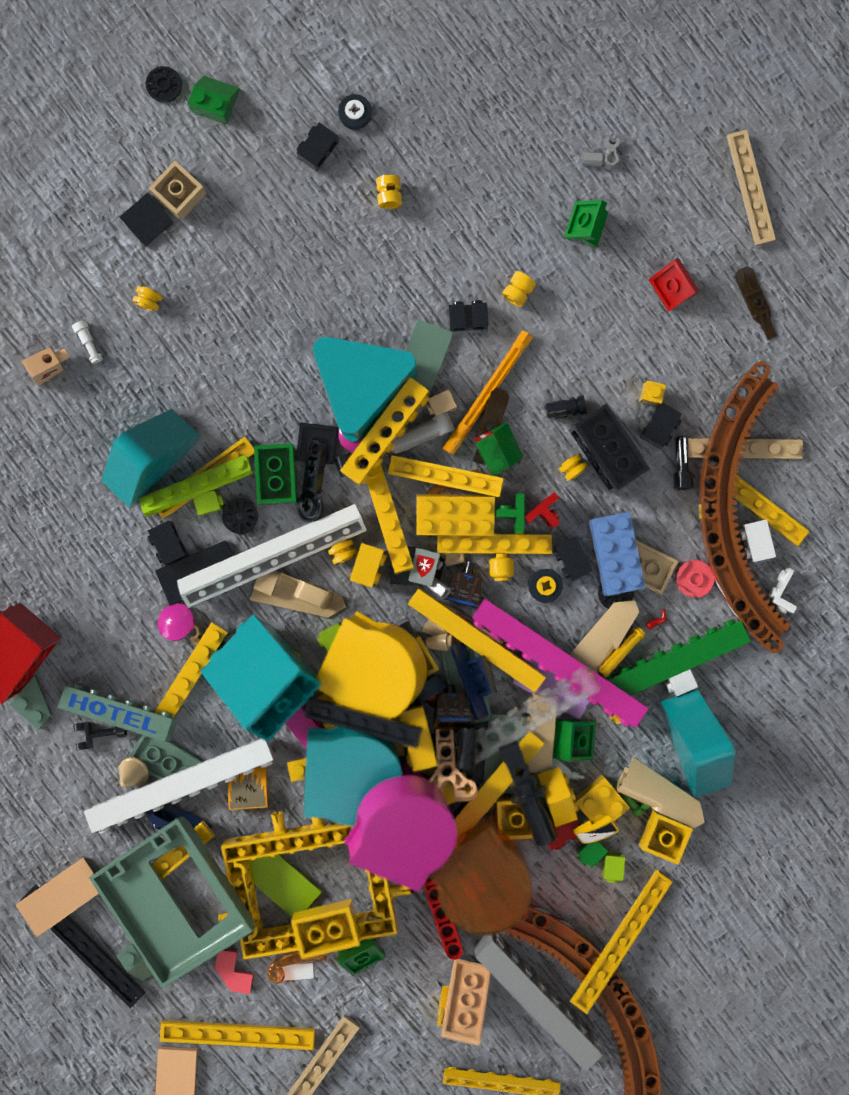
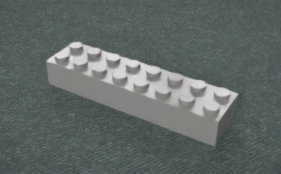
M490 929L474 945L475 957L560 1046L587 1071L603 1056L598 1036L592 1030L588 1031L584 1027L585 1023L579 1016H573L571 1008L565 1002L561 1003L557 999L558 995L552 988H546L544 980L538 974L534 975L530 971L531 967L525 960L522 962L519 960L517 952L511 946L507 947L503 943L504 939L498 932L495 934L491 933Z

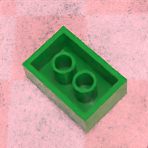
M292 443L254 446L257 504L298 503L295 445Z

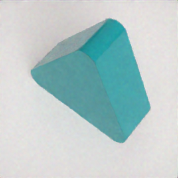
M321 337L313 346V353L338 427L344 438L350 442L361 441L410 377L415 380L418 375L415 357L408 351L331 337Z
M173 409L123 431L112 443L102 483L131 509L140 502V497L147 495L197 443L201 435Z
M698 689L660 701V707L693 798H698L731 786L735 763L734 748Z

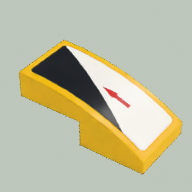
M608 815L595 824L588 820L573 831L582 844H588L608 838L619 832V829Z

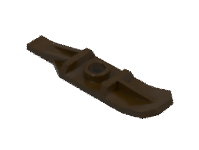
M746 266L737 270L735 278L753 320L761 325L767 340L776 337L777 335L770 320L771 309L756 279L753 268ZM756 299L760 300V306L755 305L754 301Z
M498 388L491 391L476 438L500 426L509 400L507 391ZM488 422L492 423V428L489 430L486 429ZM476 448L472 461L482 464L483 460Z

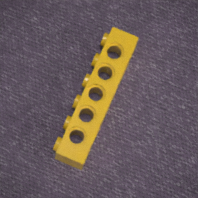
M410 377L341 468V473L360 487L362 484L366 485L372 477L370 473L374 468L378 469L384 461L382 457L385 453L389 454L394 448V441L397 437L401 438L407 430L405 426L408 422L412 423L418 416L417 410L420 406L424 407L430 399L428 397L429 390ZM406 399H414L415 404L410 407L404 404ZM400 413L404 416L400 422L393 420L395 414ZM390 429L392 434L390 437L385 438L381 435L382 431ZM374 444L380 446V451L377 453L370 452V447ZM367 460L369 465L367 468L361 469L358 467L359 462Z

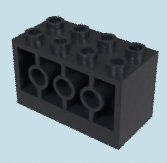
M607 403L574 424L568 430L610 494L620 490L650 470V467Z

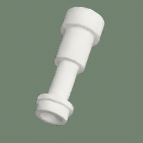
M82 320L73 324L72 328L75 334H78L82 344L86 346L91 356L89 360L92 364L102 361V354L97 353L94 347V340L88 330L89 325L87 321Z

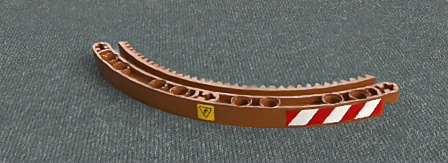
M760 361L755 363L735 385L721 408L710 433L702 461L699 481V519L702 542L708 564L730 610L738 620L742 621L745 630L769 652L778 653L783 648V641L779 636L784 631L787 632L789 630L790 622L785 621V618L779 615V611L773 610L775 606L769 604V599L764 598L766 594L760 592L762 588L755 586L758 581L752 579L754 574L748 573L751 567L745 566L748 560L742 559V557L746 554L740 552L744 547L737 544L741 541V538H736L740 531L734 530L735 527L739 526L738 523L733 522V520L738 518V516L733 515L737 508L732 507L733 504L737 503V501L732 499V497L737 496V493L732 492V490L738 488L733 482L739 479L734 474L740 473L735 467L741 466L737 459L743 458L739 452L745 451V448L741 445L748 443L744 438L751 436L747 431L754 429L751 425L757 423L754 417L761 416L759 411L764 410V405L770 402L768 399L774 397V392L779 391L777 383L767 378L770 374V366L768 363ZM756 367H764L763 372L765 374H760L757 377L749 375L750 373L754 375L758 372ZM740 388L746 391L745 398H741L738 395ZM728 408L733 409V418H729L726 415V410ZM712 455L717 458L715 466L709 463V458ZM709 478L714 482V486L711 489H708L705 485L706 480ZM704 500L713 501V503H709L708 505V503H704ZM705 509H713V513H705ZM711 533L716 535L714 543L708 541V536ZM717 555H720L722 557V563L716 566L714 563V558ZM742 600L744 606L741 610H737L736 603ZM756 619L757 626L751 629L749 623L751 620ZM770 638L773 641L777 640L776 644L778 646L776 648H770L771 643H769L768 641H765L763 643L762 641Z
M489 895L485 898L484 907L486 912L490 914L488 923L491 933L498 929V934L501 935L504 930L507 937L512 933L513 939L519 935L521 942L526 939L528 945L532 942L534 948L539 946L541 952L546 950V954L548 956L552 954L553 959H558L559 964L564 963L565 968L570 969L571 974H575L576 979H580L581 983L602 953L585 935L563 919L541 907L507 895H503V897ZM492 900H495L497 905L501 904V909L498 906L490 909L488 903H492ZM517 907L524 908V911L521 914H516L514 912L515 908ZM542 915L545 917L543 922H536L538 916ZM585 943L587 944V948L585 950H579V945ZM616 969L596 1000V1003L599 1004L604 1016H606L618 1046L625 1085L623 1087L625 1094L623 1095H661L658 1060L650 1030L635 997L622 975ZM617 982L620 985V991L618 990L616 985H614V983ZM628 1006H635L634 1010L626 1011ZM638 1027H644L642 1032H635ZM649 1077H654L652 1082H646Z

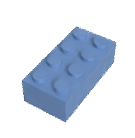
M630 512L589 520L604 596L644 589L645 583Z

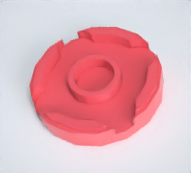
M690 560L683 563L676 573L677 587L688 597L699 598L707 595L715 583L711 567L701 560Z

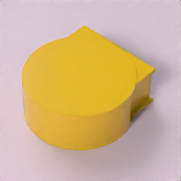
M356 611L355 615L347 619L345 617L317 675V678L322 683L318 690L332 697L336 704L392 719L406 709L421 693L427 674L425 656L416 639L403 628L391 623L376 622Z

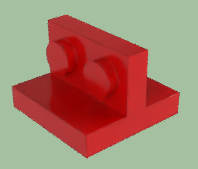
M679 258L673 260L648 279L668 312L697 295L699 291Z
M553 492L524 516L525 524L530 523L539 515L550 529L555 528L560 523L557 520L560 517L553 509L549 510L548 507L559 499L558 495Z

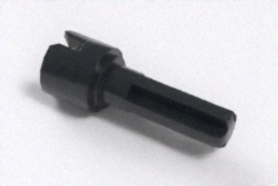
M678 436L676 437L677 471L673 474L674 489L689 490L694 487L693 473L689 470L687 437Z

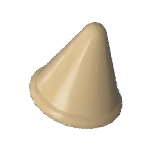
M135 757L124 759L119 765L120 785L122 787H140L144 785L149 779V770L146 764Z

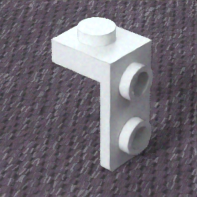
M791 568L780 572L777 578L779 581L777 586L773 587L768 595L770 597L769 603L776 606L775 610L785 615L786 613H794L797 606L780 598L794 572Z

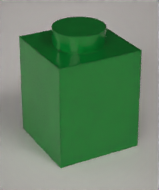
M599 841L581 844L576 849L579 855L577 859L584 866L588 864L591 868L608 853L607 849Z

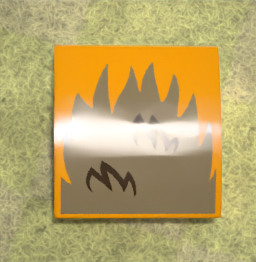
M267 767L253 768L254 772L247 775L240 773L235 775L236 779L228 782L229 810L268 807Z

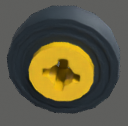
M540 569L530 577L528 583L529 592L535 600L542 603H550L561 595L563 589L562 579L554 570Z

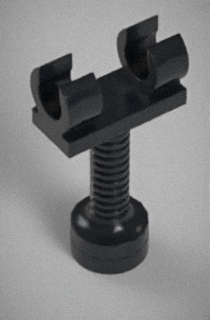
M91 722L73 724L74 731L85 730L86 742L76 743V751L94 748L93 738L117 735L118 738L127 737V730L116 726L114 728L92 731Z

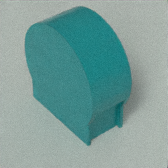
M339 726L332 729L308 728L304 817L328 818L339 824L354 826L359 805L365 795L379 783L390 778L402 776L399 754L394 743Z

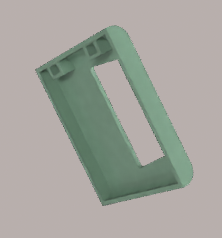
M184 817L177 818L89 877L161 988H164L250 934L255 928L250 912L190 822ZM180 845L185 847L228 912L224 919L203 936L197 934L150 862Z

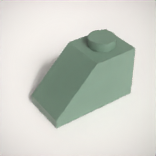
M132 943L123 947L116 955L125 970L142 982L153 975Z

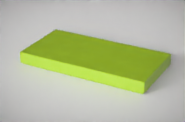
M277 854L275 857H259L253 861L249 859L254 885L292 918L295 912L307 910L322 892L319 887L281 854Z

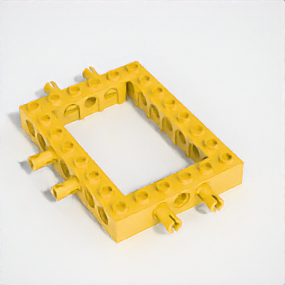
M279 811V814L277 812L271 814L274 831L225 839L221 845L226 869L225 876L250 912L255 923L253 932L240 939L243 959L299 951L292 924L263 929L249 859L253 861L259 857H275L277 854L288 852L294 854L295 851L306 849L312 851L314 848L324 846L333 847L335 844L344 843L354 826L343 825L334 821L325 822L323 818H312V824L286 828L283 812ZM365 870V873H368V889L371 892L373 905L372 911L356 913L362 935L361 940L395 935L398 932L399 924L394 897L411 895V889L400 884L392 885L390 880ZM220 913L218 915V921L224 919L228 915V913Z

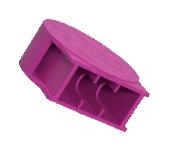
M398 776L379 783L365 795L357 811L356 824L344 843L348 845L350 852L349 864L418 892L430 873L441 867L451 855L456 843L457 832L446 798L435 784L421 777Z

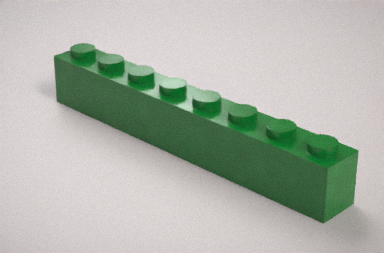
M733 618L723 622L724 626L717 628V626L706 630V634L702 636L699 634L688 638L689 641L684 644L682 642L673 644L671 646L672 649L666 652L660 650L654 653V657L648 660L647 658H642L636 661L637 665L629 667V665L618 669L619 673L614 675L610 673L608 677L603 678L631 696L751 641L742 621L734 620Z

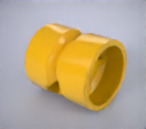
M383 175L376 178L377 191L380 192L377 195L378 207L382 209L401 207L402 193L399 192L401 190L400 176Z
M516 271L510 280L511 285L506 286L501 295L511 304L522 308L528 298L526 294H531L537 284L528 275Z

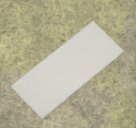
M313 963L277 966L278 981L314 978Z

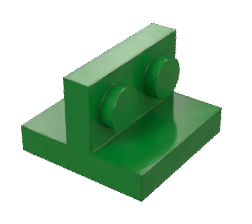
M603 200L575 201L564 238L567 240H580L591 248H597L609 213L605 210L607 202Z
M516 494L514 496V509H512V506L503 505L495 510V519H514L513 534L524 533L525 494Z
M376 938L361 940L359 946L338 950L339 956L337 960L340 966L354 976L385 959L386 955L378 946Z

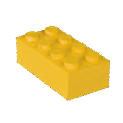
M416 494L417 535L494 536V496Z

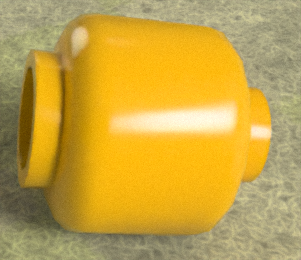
M496 554V558L489 560V574L494 578V581H510V578L514 576V560L507 558V554Z

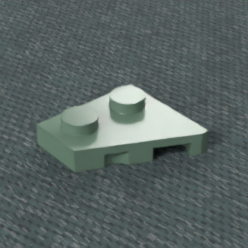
M34 676L9 705L36 729H40L53 714L46 702V696L40 688L39 679L37 676Z

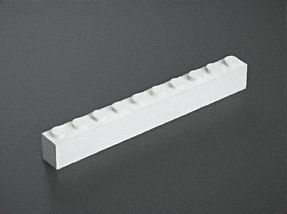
M353 504L177 580L180 595L189 608L367 530L356 505Z
M260 738L89 807L83 812L91 832L98 831L101 834L110 830L111 825L117 824V826H121L127 823L131 817L138 819L145 816L148 810L152 809L155 812L164 808L163 804L171 802L172 805L182 801L183 796H195L200 793V789L206 787L207 790L217 787L220 781L225 780V783L236 779L235 775L240 773L247 775L254 772L253 768L261 766V768L267 767L272 764L275 754L270 742Z

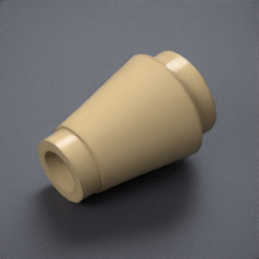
M450 633L427 637L426 647L428 649L450 652V646L456 644L455 637Z

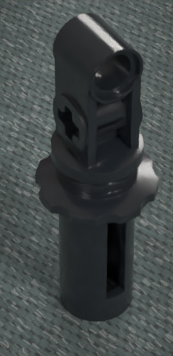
M517 740L498 747L513 780L510 788L515 794L510 799L511 803L521 805L537 846L552 843L558 838V835L541 797L545 793V785L537 784L536 776L529 773ZM520 767L521 772L517 773L516 768Z

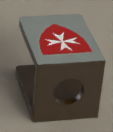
M416 548L413 559L414 569L410 571L409 581L432 587L435 578L439 581L441 580L446 555ZM440 560L443 562V566L439 570H437L438 563Z

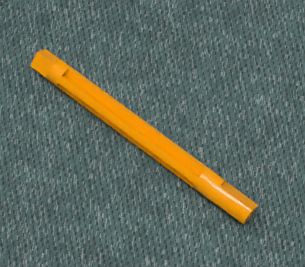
M521 331L463 420L458 424L442 448L447 453L454 456L471 431L472 426L487 406L491 391L500 387L516 361L523 354L533 339L528 332Z

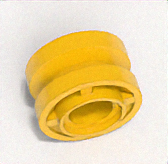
M137 286L136 292L139 295L134 296L132 302L143 309L158 311L160 306L157 302H161L163 296L148 287Z
M580 453L574 454L562 463V467L558 469L561 473H566L564 478L567 481L579 476L589 466L586 461L581 462L582 455Z
M352 539L344 540L328 550L329 555H334L332 560L334 565L342 564L358 554L357 549L351 548L354 544Z

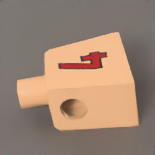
M49 347L24 359L22 363L37 386H40L64 369L60 363L69 359L70 356L64 348L53 353Z

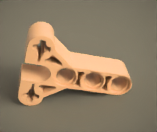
M436 730L438 768L429 781L435 784L442 793L447 784H453L457 802L474 800L478 795L475 783L467 780L456 768L457 756L454 730H449L450 735L446 738L441 737V733L444 730ZM445 749L451 750V754L448 757L442 756V752ZM451 768L453 770L452 774L447 777L443 776V771ZM468 786H470L472 789L470 791V794H466L465 792Z

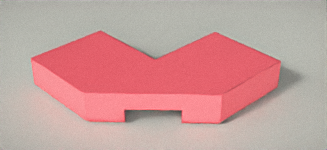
M224 949L219 952L216 958L215 970L229 990L250 994L254 973L235 970L238 951Z

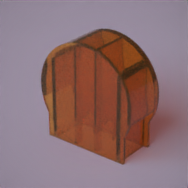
M492 816L456 837V843L449 858L441 867L429 875L438 889L439 902L446 916L457 927L469 933L493 935L504 932L521 920L530 905L532 882L526 856L513 840L502 833Z

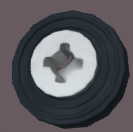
M351 94L343 98L338 107L341 123L351 130H359L367 126L372 117V108L369 101L359 94Z

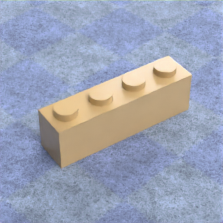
M532 692V697L528 699V709H531V715L527 716L526 728H529L532 733L545 743L526 765L531 773H542L551 770L558 700L556 694Z

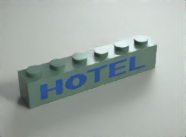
M74 683L72 686L64 687L58 705L59 709L160 741L171 742L178 719L172 718L173 714L164 711L159 714L154 712L155 708L145 705L143 708L137 707L136 702L126 700L124 703L119 701L117 696L108 694V697L101 695V691L90 689L89 692L83 690L84 686Z

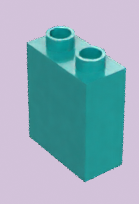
M254 614L238 626L234 636L222 649L213 653L210 662L200 671L244 730L266 742L273 738L322 685L277 630Z

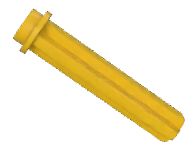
M632 628V633L598 669L601 676L608 677L635 645L644 639L645 632L641 628Z

